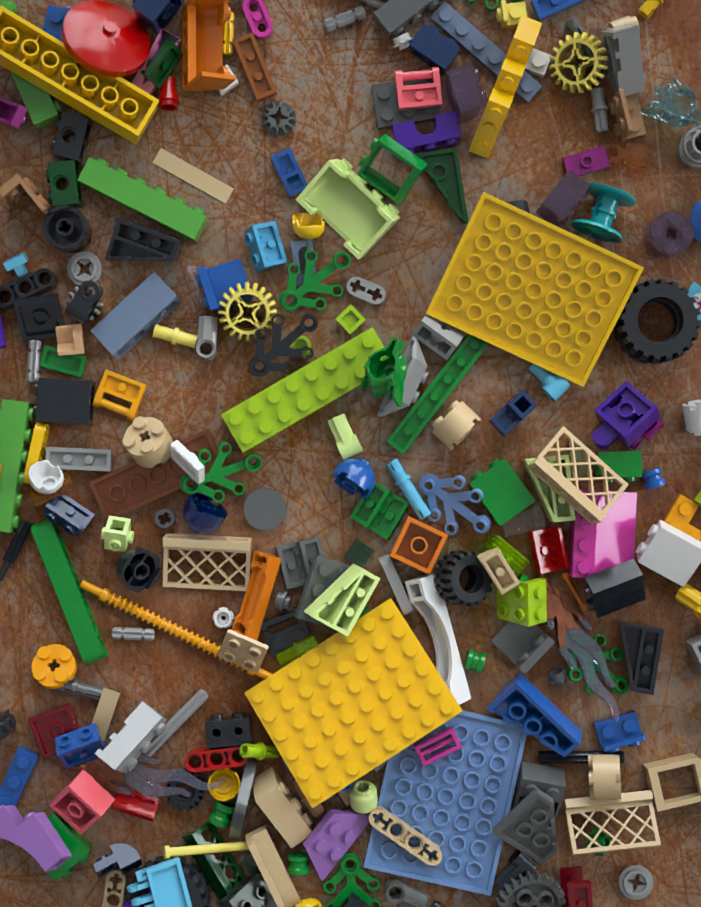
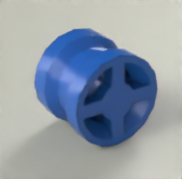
M661 467L642 472L641 478L644 479L645 490L666 484L665 479L661 477Z

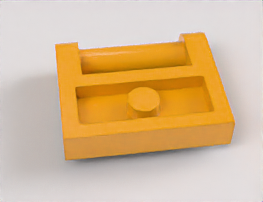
M105 369L92 405L126 416L128 420L133 421L137 416L147 385ZM105 392L132 402L131 407L127 408L104 399Z

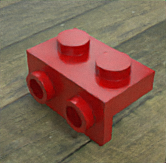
M549 526L528 532L536 574L569 568V557L566 552L561 526Z

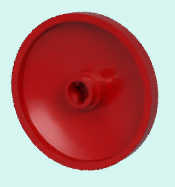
M85 1L72 7L64 18L61 32L64 46L71 57L84 68L103 76L124 77L134 74L144 66L150 52V38L141 21L125 8L106 1Z

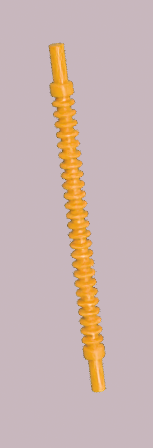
M85 580L82 581L80 588L98 596L100 601H108V605L112 603L114 608L118 606L120 607L119 610L124 609L125 613L130 612L131 616L136 615V619L140 617L142 618L141 621L146 620L147 624L152 623L153 627L158 626L159 630L162 628L164 632L169 631V635L174 634L175 638L180 637L181 641L185 639L187 644L191 642V646L197 645V649L202 648L203 652L207 650L209 655L213 653L214 657L218 656L221 645L216 646L215 642L211 644L209 639L205 641V637L199 638V634L194 635L193 631L189 633L187 628L183 630L182 626L177 627V623L171 624V620L167 622L165 617L161 619L160 615H154L155 612L149 613V609L145 611L143 606L139 608L138 604L133 605L132 601L127 602V598L123 600L121 595L117 597L116 593L111 594V590L107 588L101 589ZM230 662L231 666L235 664L236 668H242L241 671L246 670L247 674L251 676L256 675L264 680L273 675L262 668L257 673Z

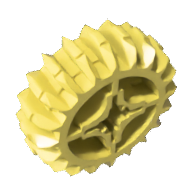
M574 32L573 39L570 35H566V43L559 40L558 43L561 48L554 47L553 51L557 54L556 56H550V60L555 61V64H551L549 68L556 70L551 76L553 78L558 77L555 83L557 85L563 83V90L569 88L571 93H575L576 90L579 93H583L585 87L590 91L592 90L591 82L598 86L599 81L596 78L605 77L600 72L602 69H608V66L603 65V61H608L609 57L602 56L607 49L604 47L599 49L602 41L597 40L595 42L596 36L591 35L588 38V33L583 32L581 37L578 32ZM581 44L587 45L592 50L594 57H586L584 50L581 49ZM574 47L571 57L568 60H564L567 52ZM578 59L587 61L582 62V65H580V67L571 65L578 61ZM594 65L591 73L584 79L586 69ZM565 68L573 70L576 81L568 78L564 71Z
M245 282L244 289H241V284L237 283V291L229 287L231 296L223 293V297L227 302L219 301V305L225 307V309L218 310V314L225 315L219 321L220 323L227 321L223 329L228 330L231 327L230 336L238 332V340H241L242 335L246 334V341H250V334H254L255 338V331L258 328L266 327L269 330L272 329L268 321H271L272 316L270 314H276L277 309L270 307L276 303L275 300L268 301L272 296L270 292L263 295L266 290L264 286L257 291V283L253 284L252 289L249 288V282ZM251 294L259 299L253 302H246L240 296ZM235 300L240 310L231 319L229 308ZM264 304L266 312L260 323L255 313ZM243 306L253 308L251 310L252 317L247 316V314L246 316L242 315L244 313ZM247 320L255 327L242 328L236 324ZM260 331L263 336L266 335L265 332Z

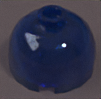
M197 492L192 495L189 494L183 506V518L189 529L194 533L214 532L228 515L227 510L220 503L218 506L211 503L210 501L213 500L211 497Z

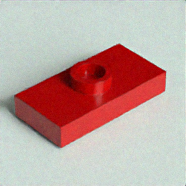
M119 787V792L115 795L111 809L153 822L160 799Z

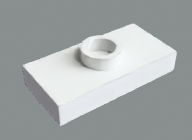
M178 440L171 443V458L196 483L200 484L205 481V466L198 461L197 456L193 452L190 453Z

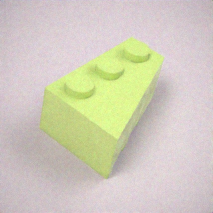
M352 564L304 612L348 637L380 578Z

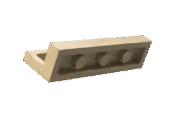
M265 825L246 834L247 846L277 907H292L301 901L300 896Z

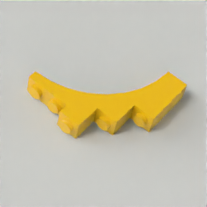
M523 15L521 16L469 152L489 159L542 23Z

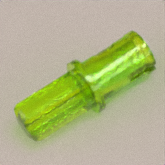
M312 634L298 643L293 642L292 647L276 655L277 660L283 665L298 656L301 658L303 654L319 647V643Z

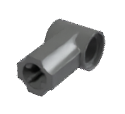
M395 877L387 879L384 883L385 895L390 903L401 904L406 907L426 906L428 898L426 892L404 884ZM392 888H399V891L397 893H389V891Z

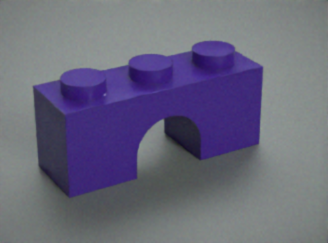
M452 111L435 115L433 120L435 130L429 135L420 134L415 128L414 120L393 124L391 130L393 139L413 154L419 150H424V152L437 149V146L445 145V147L455 146L462 137L457 112Z

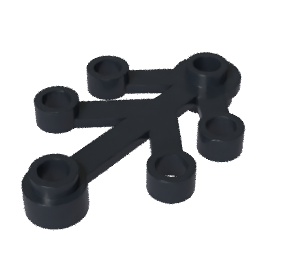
M279 313L274 314L271 317L273 325L272 349L265 355V340L268 338V333L266 329L258 328L255 331V338L257 340L256 355L249 361L250 372L257 377L265 376L269 371L292 374L297 370L294 361L288 360L285 363L271 361L277 356L301 357L304 360L311 359L313 357L311 347H287L304 332L316 330L318 321L314 315H303L300 319V325L281 340L284 317ZM275 317H280L282 322L275 324L273 320ZM309 318L313 320L311 326H306L304 324L306 319ZM263 331L266 335L260 339L257 337V333ZM305 349L311 351L308 357L302 354ZM262 362L264 366L262 369H257L255 364ZM288 364L294 365V369L292 371H288L286 369V366Z

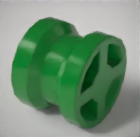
M469 648L465 656L463 669L467 671L472 669L476 673L481 674L485 664L486 653H476L473 649Z
M302 851L288 853L290 865L287 868V873L291 875L308 874V853Z

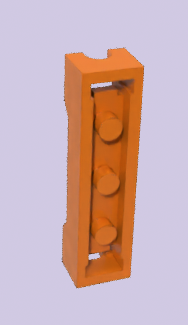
M255 550L250 566L252 571L240 613L235 617L231 630L257 641L282 558Z

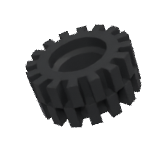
M187 768L177 770L176 773L170 776L165 786V797H168L167 802L169 804L172 803L174 809L178 807L179 811H183V809L190 811L191 808H196L201 803L205 794L206 785H204V778L201 779L199 772H191ZM189 782L193 786V794L189 797L180 796L177 791L178 784Z

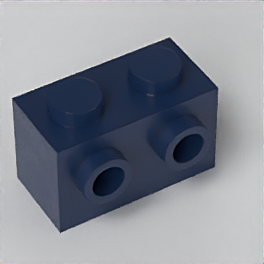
M424 23L409 44L408 52L431 68L439 67V73L444 76L458 56L460 47L452 38L442 36L436 27L428 26Z

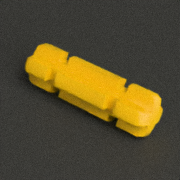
M231 12L229 20H226L225 24L222 25V53L224 56H232L233 24L235 21L233 12Z

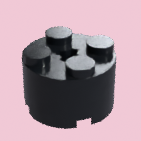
M60 205L48 212L42 226L43 234L46 240L61 252L75 253L90 243L92 234L90 222L78 209L68 205ZM69 225L71 229H69L68 233H65L64 231L67 230L66 226Z

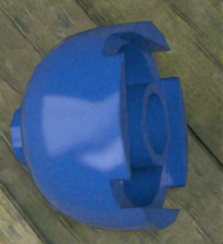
M355 458L345 459L338 464L331 474V478L336 477L334 482L341 489L351 495H354L355 492L361 494L359 497L361 499H367L375 485L374 472L370 468V463L363 458H359V460Z

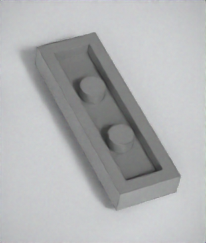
M46 447L45 460H48L55 467L59 466L60 469L112 471L113 450Z

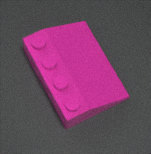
M579 489L582 493H589V490ZM594 490V493L604 492V491ZM623 492L605 514V518L595 525L589 523L575 510L576 520L570 521L569 576L585 578L634 559L637 492ZM595 496V503L601 510L606 505L605 496Z

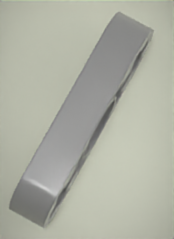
M389 554L380 557V563L403 614L407 615L413 612L412 605Z

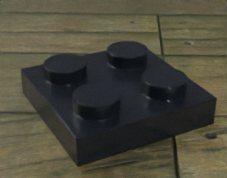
M58 293L16 298L13 301L23 341L56 337V326L65 325Z

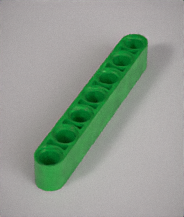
M47 519L32 525L33 537L83 662L88 665L106 658L108 654L84 591L80 588V581L56 522L53 523Z

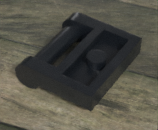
M298 605L280 615L267 620L263 619L261 631L269 646L272 657L313 641L306 621L298 618V623L274 633H271L269 630L273 626L295 618Z

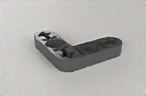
M248 758L229 834L231 838L240 839L257 768V759Z

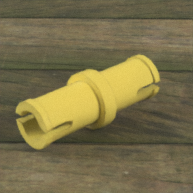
M158 324L155 325L153 338L170 341L173 345L177 343L194 349L198 340V335L182 332L179 328L171 329Z

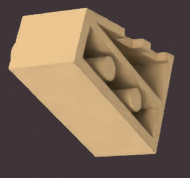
M273 766L257 775L252 784L256 803L291 848L295 847L312 833L311 825L313 821L307 812L304 813L302 811L299 801L292 796Z

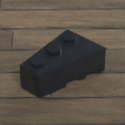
M118 218L105 259L178 261L185 240L125 218Z
M619 619L630 689L634 692L654 695L664 629L658 626Z

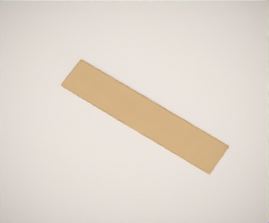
M160 148L153 161L157 166L225 204L234 188Z
M103 688L92 724H97L99 736L103 742L105 741L120 693L107 688Z

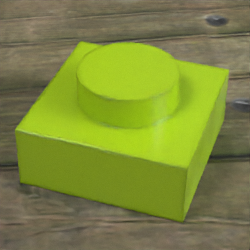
M351 304L335 319L349 335L366 321Z

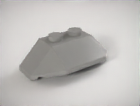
M413 335L403 355L408 369L404 380L401 407L397 406L393 397L388 399L386 394L377 412V417H383L409 407L411 403L415 404L420 394L416 390L420 383H425L429 372L425 371L427 364L417 337Z

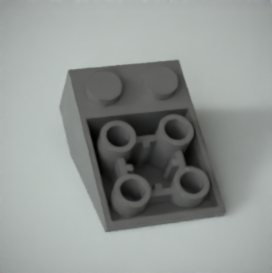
M521 762L511 810L537 787L553 798L556 821L566 789L564 769Z

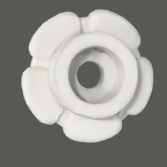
M409 32L393 39L395 44L393 47H398L399 51L409 47L413 37H410Z
M220 607L218 611L214 612L213 620L218 628H228L232 625L234 614L227 607Z

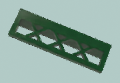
M206 821L198 829L188 832L182 837L187 846L225 843L216 827L209 821ZM207 828L211 833V842L205 841L201 835ZM222 852V861L216 860L214 853L193 855L219 901L245 878L231 852ZM226 866L231 867L234 871L233 880L226 877Z

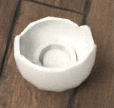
M48 460L36 462L30 467L28 472L32 488L42 494L55 493L61 488L64 481V475L60 467L53 466Z

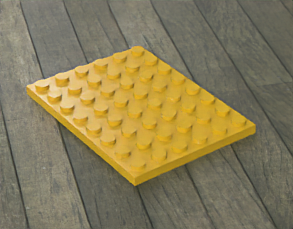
M482 192L426 314L584 387L644 267Z
M392 598L359 618L348 637L337 632L245 692L247 699L312 808L463 712Z

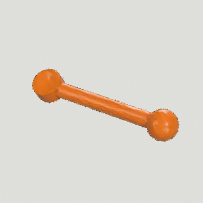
M563 572L561 578L566 581L582 612L587 611V605L582 603L569 579V573Z

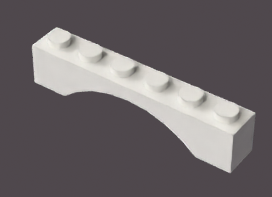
M437 573L420 575L405 581L410 603L420 612L430 630L436 654V669L460 705L470 700L471 695L445 599L439 596L441 592L436 591L435 588L438 585L434 582V577H437Z

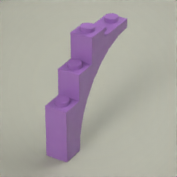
M0 805V838L9 840L26 850L36 859L45 872L58 869L72 856L44 812H31L22 818L15 805Z

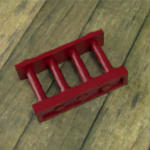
M582 867L560 868L561 888L566 900V904L563 906L593 907L590 880H583Z

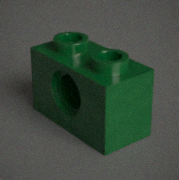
M75 160L49 162V170H46V179L51 187V191H48L49 203L53 207L68 205L74 208H83L81 184L78 181L80 176L79 165ZM63 181H68V187L65 190H59V184Z

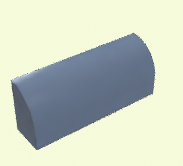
M153 272L90 331L119 360L182 301Z

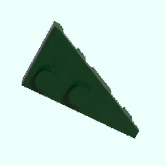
M457 147L416 153L417 157L427 163L424 171L462 224H468Z

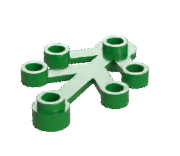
M307 249L304 252L306 263L303 284L296 289V279L300 273V266L295 262L289 263L287 265V272L289 274L287 289L279 296L280 306L286 311H293L298 306L313 307L317 310L325 309L326 301L324 298L316 297L310 299L302 296L309 291L340 297L343 294V287L340 284L325 285L318 283L336 269L348 268L351 263L349 254L344 251L336 252L333 255L332 262L313 276L314 264L318 254L313 249ZM309 252L314 253V258L312 260H308L307 254ZM339 256L344 257V262L341 264L337 262ZM293 265L297 266L295 273L290 272V267ZM336 286L340 288L338 294L333 293V288ZM288 296L293 297V302L290 304L286 303ZM318 300L323 301V305L321 307H316V302Z
M222 441L218 445L219 452L209 472L205 473V481L200 484L194 481L192 486H187V481L192 478L186 473L180 479V487L186 494L200 492L211 497L213 501L220 503L225 498L224 492L219 488L213 490L204 485V483L213 481L232 490L236 495H242L245 492L244 484L240 481L234 482L224 476L244 469L253 472L258 471L262 466V459L256 453H249L245 456L244 460L221 468L227 455L232 452L230 443ZM223 445L229 446L226 452L221 451ZM206 448L198 451V461L205 465L206 462L210 461L211 453ZM203 452L208 453V457L206 459L201 458V454ZM255 458L256 462L252 465L249 464V459ZM237 485L242 486L240 491H235ZM217 492L222 493L219 499L214 498Z
M565 634L566 646L560 647V650L567 655L569 669L567 676L570 681L576 682L582 678V672L577 668V656L582 660L585 678L584 691L587 695H596L599 692V686L594 682L593 670L609 682V689L612 693L617 695L624 694L628 690V682L625 678L616 677L598 662L603 660L620 661L623 658V651L620 648H613L605 652L587 653L581 647L592 645L597 648L603 647L607 643L606 637L598 634L590 638L579 639L575 634ZM597 637H600L602 640L600 645L596 641ZM569 640L573 642L572 648L567 644ZM614 651L618 652L617 659L613 656ZM573 671H576L578 674L576 679L572 677ZM618 682L623 683L622 689L618 688ZM590 685H593V686H594V692H593V693H591V692L589 691V686H590Z
M351 852L344 854L339 862L340 869L332 878L324 881L323 889L328 894L334 893L336 885L346 875L347 884L333 900H328L325 903V907L329 905L339 907L351 892L355 893L369 906L372 902L378 903L377 907H381V902L378 898L371 897L356 884L355 875L367 884V888L370 891H376L379 888V879L376 876H370L361 868V860L357 854ZM348 860L354 861V865L348 866L346 862ZM375 880L377 885L370 886L369 882ZM328 883H332L334 887L332 889H328L326 885Z

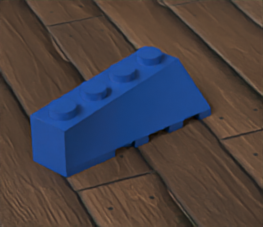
M521 672L502 688L486 709L491 713L495 712L502 716L503 720L507 723H513L520 727L525 734H531L538 738L540 743L563 757H566L581 743L582 731Z

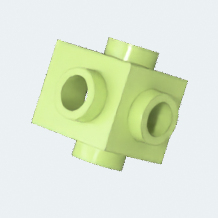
M109 515L106 527H103L101 539L104 540V549L121 552L127 550L128 544H132L134 539V531H131V519Z

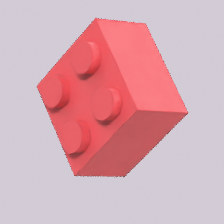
M82 770L62 789L49 806L82 835L102 817L115 799L90 774Z

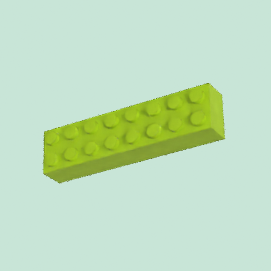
M372 327L221 414L242 452L245 453L360 387L361 381L365 376L364 366L369 360L368 357L384 348V345Z

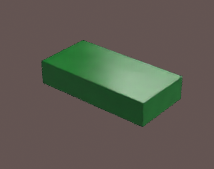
M45 345L39 366L83 378L88 357L79 354L59 356L57 348Z

